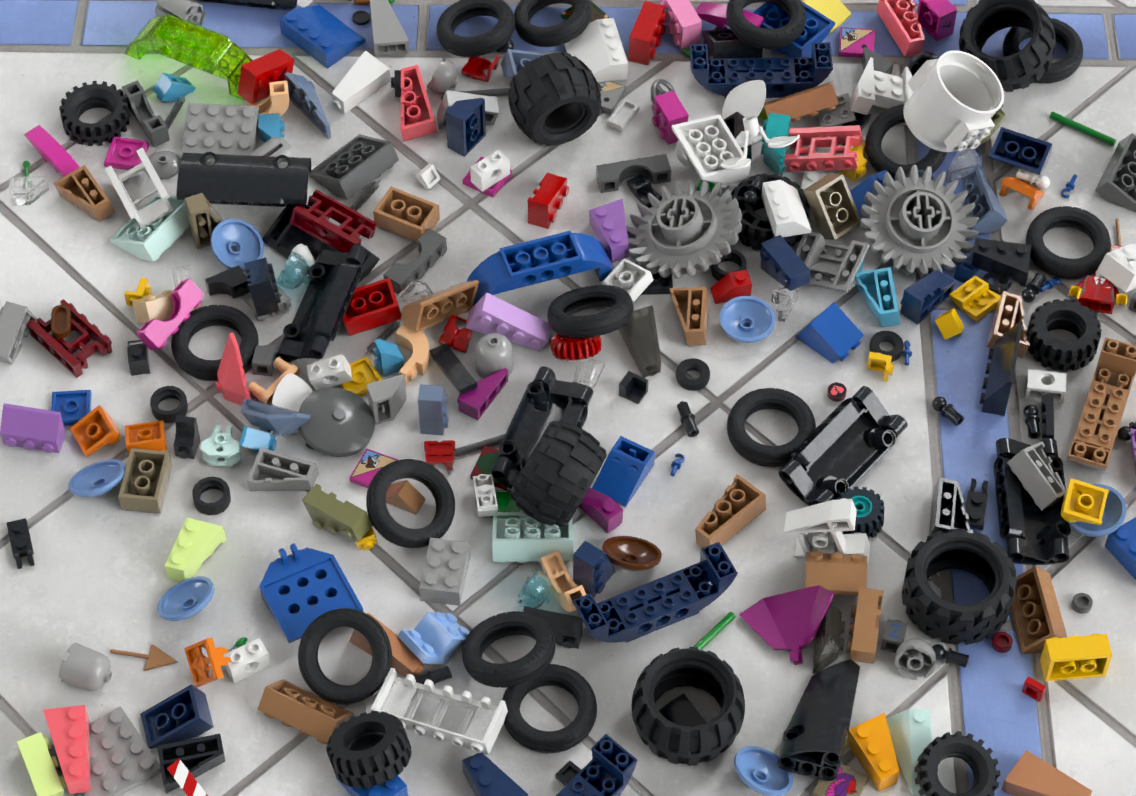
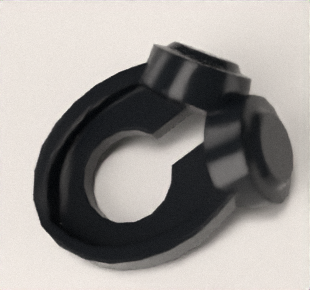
M996 272L987 273L983 277V280L989 283V289L998 295L1002 294L1003 291L1007 292L1013 282L1012 276L1007 275L1005 277ZM992 277L997 278L999 283L1003 285L990 284L988 279Z

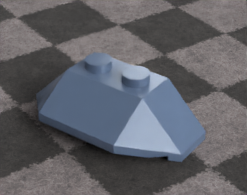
M243 399L241 407L243 416L251 425L260 427L259 431L267 433L273 431V435L283 437L284 433L293 434L311 416Z

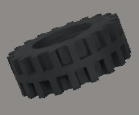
M92 81L91 85H87L84 82L82 83L83 87H73V92L68 91L66 93L67 99L62 98V106H59L63 128L66 135H70L72 141L77 139L78 144L81 145L87 142L88 146H92L93 143H98L99 146H102V142L108 141V143H112L113 137H121L120 132L127 131L126 125L130 124V113L127 98L123 95L121 89L117 90L114 84L107 86L105 81L102 84ZM91 108H105L112 112L108 119L99 123L90 124L79 120L80 116Z
M957 731L953 735L947 732L942 737H936L917 759L919 762L914 769V772H917V777L914 780L915 784H920L921 787L918 793L920 796L923 794L925 796H994V791L999 786L997 778L1000 776V770H996L995 767L998 764L997 758L992 759L990 756L993 752L992 749L988 748L986 750L982 746L984 743L982 739L977 742L973 740V734L969 733L967 736H962L961 731ZM956 757L962 759L970 766L974 774V783L968 792L955 794L943 787L937 774L938 766L942 760Z

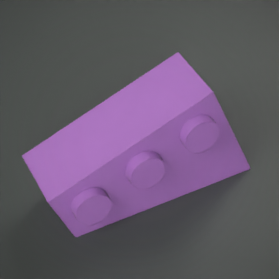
M623 199L589 210L590 225L598 240L605 247L611 263L629 257Z

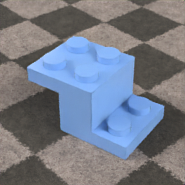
M427 612L414 630H401L398 637L422 663L446 664L459 646H463L470 632L465 627L460 626L456 622L457 618L450 613Z

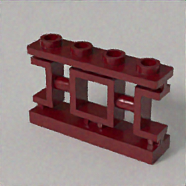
M315 190L313 195L309 197L307 205L310 208L306 209L302 206H296L290 219V224L342 253L349 252L352 245H357L358 243L361 245L362 239L359 238L361 235L367 239L372 238L377 227V223L318 190ZM331 218L341 225L338 227L327 220Z
M63 299L60 301L61 305H66L70 308L71 331L75 330L80 335L76 340L68 344L63 338L52 337L49 334L51 331V319L45 323L41 318H38L37 322L31 320L27 325L30 335L78 378L83 374L82 369L88 368L87 358L97 351L102 356H105L106 352L108 354L112 352V341L107 335L100 333L95 324L89 323L84 314H79L72 303L68 304ZM91 337L94 340V342L89 346H86L85 344L91 341ZM78 349L81 350L79 353L75 355L76 358L73 355H71Z

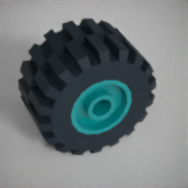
M854 487V490L846 489V493L842 492L840 498L836 500L843 498L852 499L857 513L855 530L842 531V533H866L868 540L870 536L872 538L875 537L876 532L879 533L884 524L885 507L883 500H880V495L878 493L874 494L872 489L868 491L867 487H862V489Z

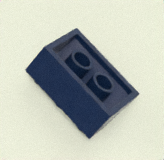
M483 98L456 101L445 112L447 146L464 157L486 136L485 99Z
M1001 127L988 158L1040 175L1050 158L1052 143Z

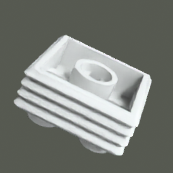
M624 258L601 284L624 289L629 293L634 302L653 281V277L650 271Z

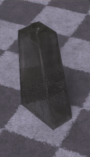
M651 305L633 311L629 322L618 329L643 378L654 376L661 372V356L654 308Z

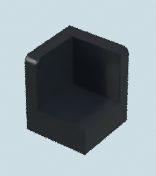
M628 371L619 383V396L639 404L648 392L649 381Z

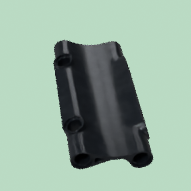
M352 245L350 251L344 253L324 249L319 252L315 264L309 269L311 280L294 320L283 329L284 338L277 350L276 358L280 357L287 363H291L301 358L322 359L330 341H334L360 280L361 266L367 254V250L364 247Z

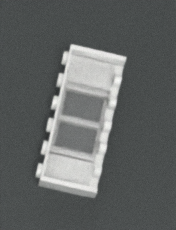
M390 668L371 707V711H378L379 713L383 711L398 717L405 729L411 730L417 735L431 736L437 741L444 740L451 742L456 747H464L476 753L482 752L489 755L508 712L506 703L503 700L500 701L497 707L492 705L490 698L483 696L481 701H477L472 698L469 691H464L462 696L454 694L452 687L449 685H445L443 690L435 688L434 683L429 679H426L423 685L417 683L415 677L411 674H407L405 679L397 676L395 668Z

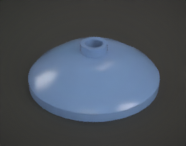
M228 219L219 223L212 232L210 240L212 252L216 259L229 269L239 265L242 271H246L244 263L263 257L264 243L256 228L246 221Z
M740 296L729 300L722 307L719 314V324L723 332L731 339L743 343H753L765 339L774 330L776 322L772 307L764 300L753 296Z
M117 459L93 463L72 477L69 482V489L72 494L79 497L105 495L122 480L126 469L125 465Z
M1091 484L1109 490L1101 526L1082 521L1069 522V524L1083 535L1092 537L1105 536L1116 531L1123 524L1127 511L1126 503L1122 495L1114 488L1103 484Z
M203 576L192 577L179 582L170 588L160 599L157 607L159 615L167 621H182L197 615L212 599L214 585L209 578Z
M746 746L737 752L734 758L736 772L740 779L755 792L765 796H782L788 793L793 785L792 773L778 767V756L771 751L757 746Z

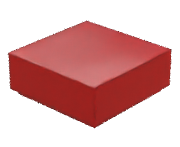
M1028 676L1024 682L1022 692L1040 702L1044 697L1046 686Z

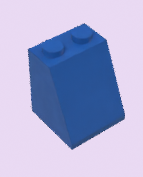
M833 302L795 337L831 363H835L838 359L842 362L849 355L847 351L850 348L855 350L861 344L859 340L864 334Z

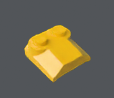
M1071 478L1061 508L1062 518L1071 523L1082 521L1101 526L1109 490Z

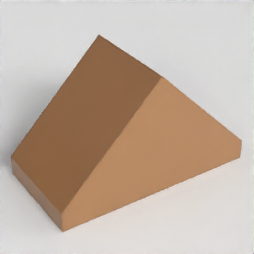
M407 480L390 484L386 492V503L417 515L425 502V497Z

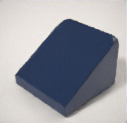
M962 262L956 268L954 279L965 283L973 276H976L979 268Z

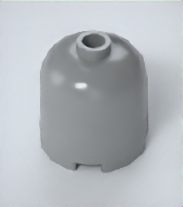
M490 333L483 336L478 341L476 347V370L478 374L486 378L506 368L508 369L509 376L512 373L513 367L510 341L507 337L498 333Z
M73 643L68 648L67 652L70 655L67 661L62 660L59 670L61 682L88 691H97L105 683H109L112 671H110L111 665L107 656L78 643Z

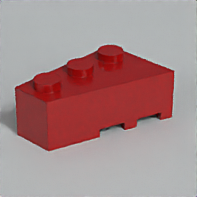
M546 173L539 183V190L535 189L533 191L535 196L533 198L529 197L527 200L528 223L549 229L551 222L554 223L556 220L557 210L562 208L564 196L567 197L569 193V186H567V178Z

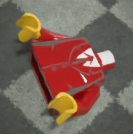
M1097 271L1094 272V276L1088 275L1085 281H1080L1076 286H1071L1068 296L1077 297L1076 299H1078L1079 303L1083 304V307L1087 306L1091 310L1106 314H1112L1114 304H1124L1126 306L1128 297L1126 294H1120L1113 283Z

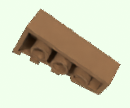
M737 474L734 477L733 483L725 489L721 499L715 502L711 512H708L696 527V544L704 548L720 542L722 546L766 510V495Z

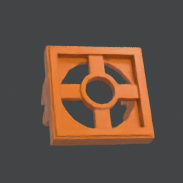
M1005 177L1001 182L1003 185L999 195L1006 196L1010 188L1031 198L1027 208L1034 210L1045 192L1015 177Z
M212 637L184 648L196 688L223 678L221 667L227 665L231 660L230 657H224V654L229 652L228 649L223 647L215 648ZM201 647L206 649L208 657L203 655ZM210 669H212L211 676L208 674Z

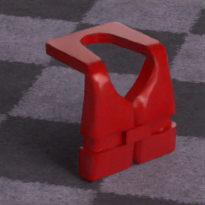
M500 55L496 56L493 63L480 56L469 57L461 73L467 77L471 76L472 79L488 82L492 71L496 70L499 65ZM483 70H488L487 76Z
M453 314L447 322L443 335L440 336L438 342L442 345L446 343L449 347L466 353L473 330L465 327L459 330L456 319L465 323L467 320Z
M443 440L440 443L438 441H425L426 463L432 466L444 464L447 470H453L455 441Z

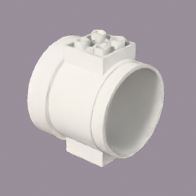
M948 51L942 54L939 59L926 60L908 81L913 95L906 101L903 114L905 122L914 136L934 150L960 152L969 148L975 149L995 126L991 117L1002 106L1004 92L996 74L982 60L963 51Z

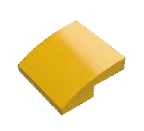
M973 276L949 294L950 299L976 322L994 310L1001 297L989 289V283L977 276Z

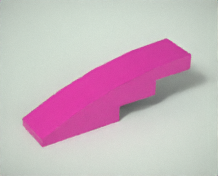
M701 2L695 10L702 20L723 29L726 25L729 26L726 17L727 5ZM743 10L745 18L750 23L758 27L762 25L764 17Z
M40 125L25 133V137L44 161L49 162L57 173L60 172L63 177L80 168L68 152Z

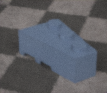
M420 384L418 395L420 434L444 435V428H448L449 421L447 416V394H445L444 386Z

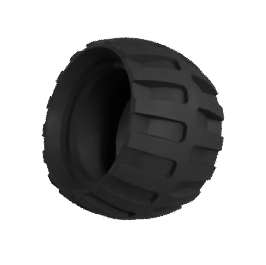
M980 0L976 6L971 7L967 12L966 19L963 20L960 28L959 49L979 58L987 64L998 77L1004 91L1013 92L1016 89L1029 87L1030 84L1042 78L1045 70H1048L1052 63L1056 46L1054 27L1046 11L1034 0ZM1008 27H1021L1032 32V37L1028 44L1014 55L1001 58L992 57L982 52L987 39L999 30Z
M698 647L674 648L668 653L660 654L654 658L650 665L646 666L641 672L632 695V717L639 737L645 745H649L651 752L658 757L662 756L673 764L682 763L688 764V766L697 765L703 761L709 762L715 759L720 752H725L740 732L745 714V699L739 678L734 674L732 667L725 660L719 659L715 653L709 650L707 652L699 650ZM692 686L705 690L713 696L721 710L708 723L690 727L677 725L667 720L657 710L655 703L669 690L676 687Z

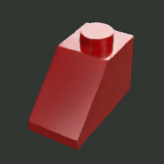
M747 270L728 273L710 288L714 303L728 302L740 296H751L752 282Z

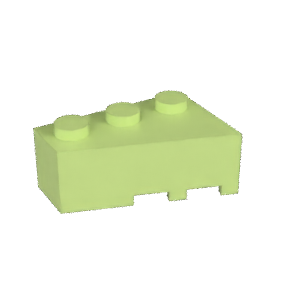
M186 517L165 564L167 579L181 582L192 578L202 567V563L214 554V550L220 544L226 541L224 527Z
M40 732L17 741L37 796L64 795L63 788L67 786L63 776L58 777L56 772L59 765L56 757H51L48 749L52 748L48 737L43 738Z

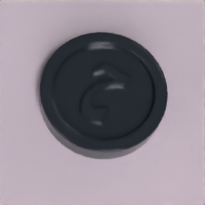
M363 10L356 11L352 16L353 22L357 25H365L370 20L369 13Z

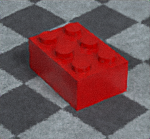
M648 1L644 2L629 36V61L649 66L651 59L654 60L656 47L659 48L661 35L664 36L666 31V25H664L667 13H664L665 5Z
M278 49L241 65L237 94L251 105L268 98L270 95L269 83L285 81V73L293 72L295 59L281 49Z
M390 278L355 289L343 318L349 336L401 320L402 314Z

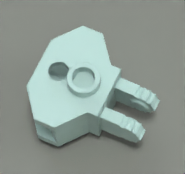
M215 425L212 436L201 442L202 460L210 466L231 467L241 461V446L239 445L240 442L232 437V425H227L226 433H221L220 425Z

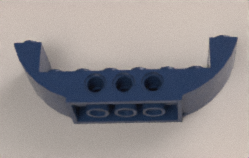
M830 42L813 43L811 57L708 59L707 44H690L691 72L701 86L715 94L724 96L725 99L735 87L754 80L764 81L766 98H782L818 86L833 70Z
M720 542L701 549L699 563L599 603H596L591 593L572 600L589 633L595 639L607 643L623 641L628 643L699 614V611L710 605L727 590L738 572Z
M605 734L591 748L592 760L556 796H620L629 782L638 760Z

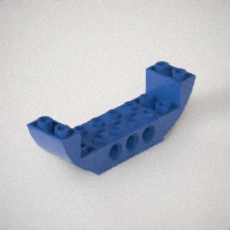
M570 230L499 248L500 251L486 258L472 271L467 281H479L473 303L474 306L486 293L495 295L595 269L599 281H603L614 267L605 247L599 240L590 235L572 233Z

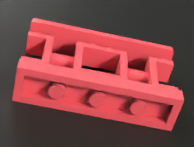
M860 125L790 128L789 136L799 135L800 137L790 144L791 149L796 148L795 154H786L784 162L788 172L857 169V152H851L852 146H861L863 141ZM817 147H831L828 153H816Z

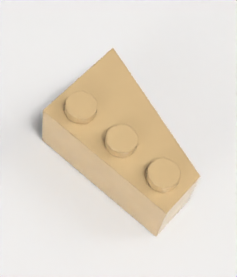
M166 290L162 294H152L144 298L132 300L137 322L145 323L151 319L167 320L173 311V300L170 295L173 290Z

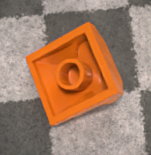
M100 405L69 428L86 457L105 445L111 446L116 444L120 438L119 429L111 416Z
M163 420L125 426L128 455L131 448L155 451L167 450Z

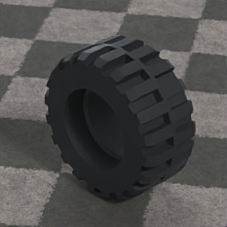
M1056 299L1053 302L1043 303V306L1041 305L1035 309V312L1030 317L1026 336L1030 345L1028 351L1037 362L1040 361L1041 365L1046 368L1047 366L1051 367V370L1057 371V369H1060L1062 372H1068L1069 369L1074 371L1078 370L1079 367L1083 368L1094 359L1102 330L1100 329L1101 325L1097 316L1090 312L1087 306L1083 307L1077 301L1075 303L1070 302L1069 299H1064V301ZM1056 329L1066 330L1073 333L1078 339L1062 341L1053 337L1049 331Z
M371 711L368 714L366 712L361 713L360 716H353L349 718V721H344L338 729L336 728L332 732L326 747L337 779L345 785L353 786L357 789L362 787L373 788L374 785L380 786L384 784L383 782L393 780L395 775L403 772V767L408 765L412 754L411 745L401 720L383 711L381 713L378 711Z

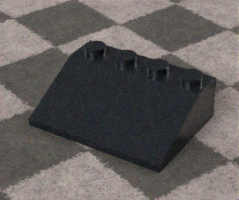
M1019 321L995 341L994 349L990 348L988 359L991 360V363H987L985 374L989 375L988 378L984 377L982 387L986 391L981 393L979 403L983 404L982 412L1005 416L1014 377L1023 322Z

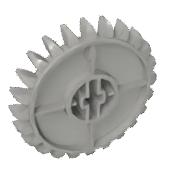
M913 165L906 178L900 166L896 171L895 181L886 172L883 176L884 187L876 180L872 185L875 195L867 191L865 202L868 205L862 204L860 209L861 214L867 217L862 218L860 221V227L868 230L864 233L863 238L864 241L873 243L870 247L872 254L880 253L881 258L879 262L882 264L890 262L892 264V271L897 272L900 268L904 269L905 275L911 277L913 272H918L920 278L926 277L928 271H931V273L935 270L942 272L941 267L947 271H952L956 266L954 262L962 263L967 256L962 252H970L974 247V244L967 241L975 239L978 231L967 228L975 226L979 217L966 216L973 211L976 205L971 203L962 206L969 192L965 190L957 195L953 193L958 184L957 179L945 187L943 183L946 172L942 171L934 181L931 180V166L926 168L922 177H918L917 166Z
M689 178L687 191H683L679 181L676 180L674 182L675 194L673 195L663 185L660 186L663 198L661 201L651 193L647 194L652 208L649 209L641 203L637 204L643 218L630 214V219L635 226H626L627 233L631 237L628 238V247L630 248L628 250L631 257L636 260L637 265L646 268L651 274L659 272L660 277L663 278L673 275L676 279L681 278L685 274L691 277L697 271L705 272L709 270V266L712 264H719L721 262L720 258L723 255L730 254V245L738 242L737 234L742 230V213L736 197L732 200L730 190L727 189L722 195L721 186L717 182L710 193L708 182L703 180L698 191L693 178Z

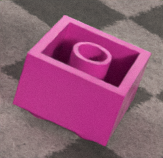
M919 0L918 22L936 42L952 35L957 13L956 7L948 0Z
M673 90L655 96L654 105H652V123L654 127L658 128L660 137L665 139L668 145L678 142V138L671 128L672 125L688 122L689 117Z

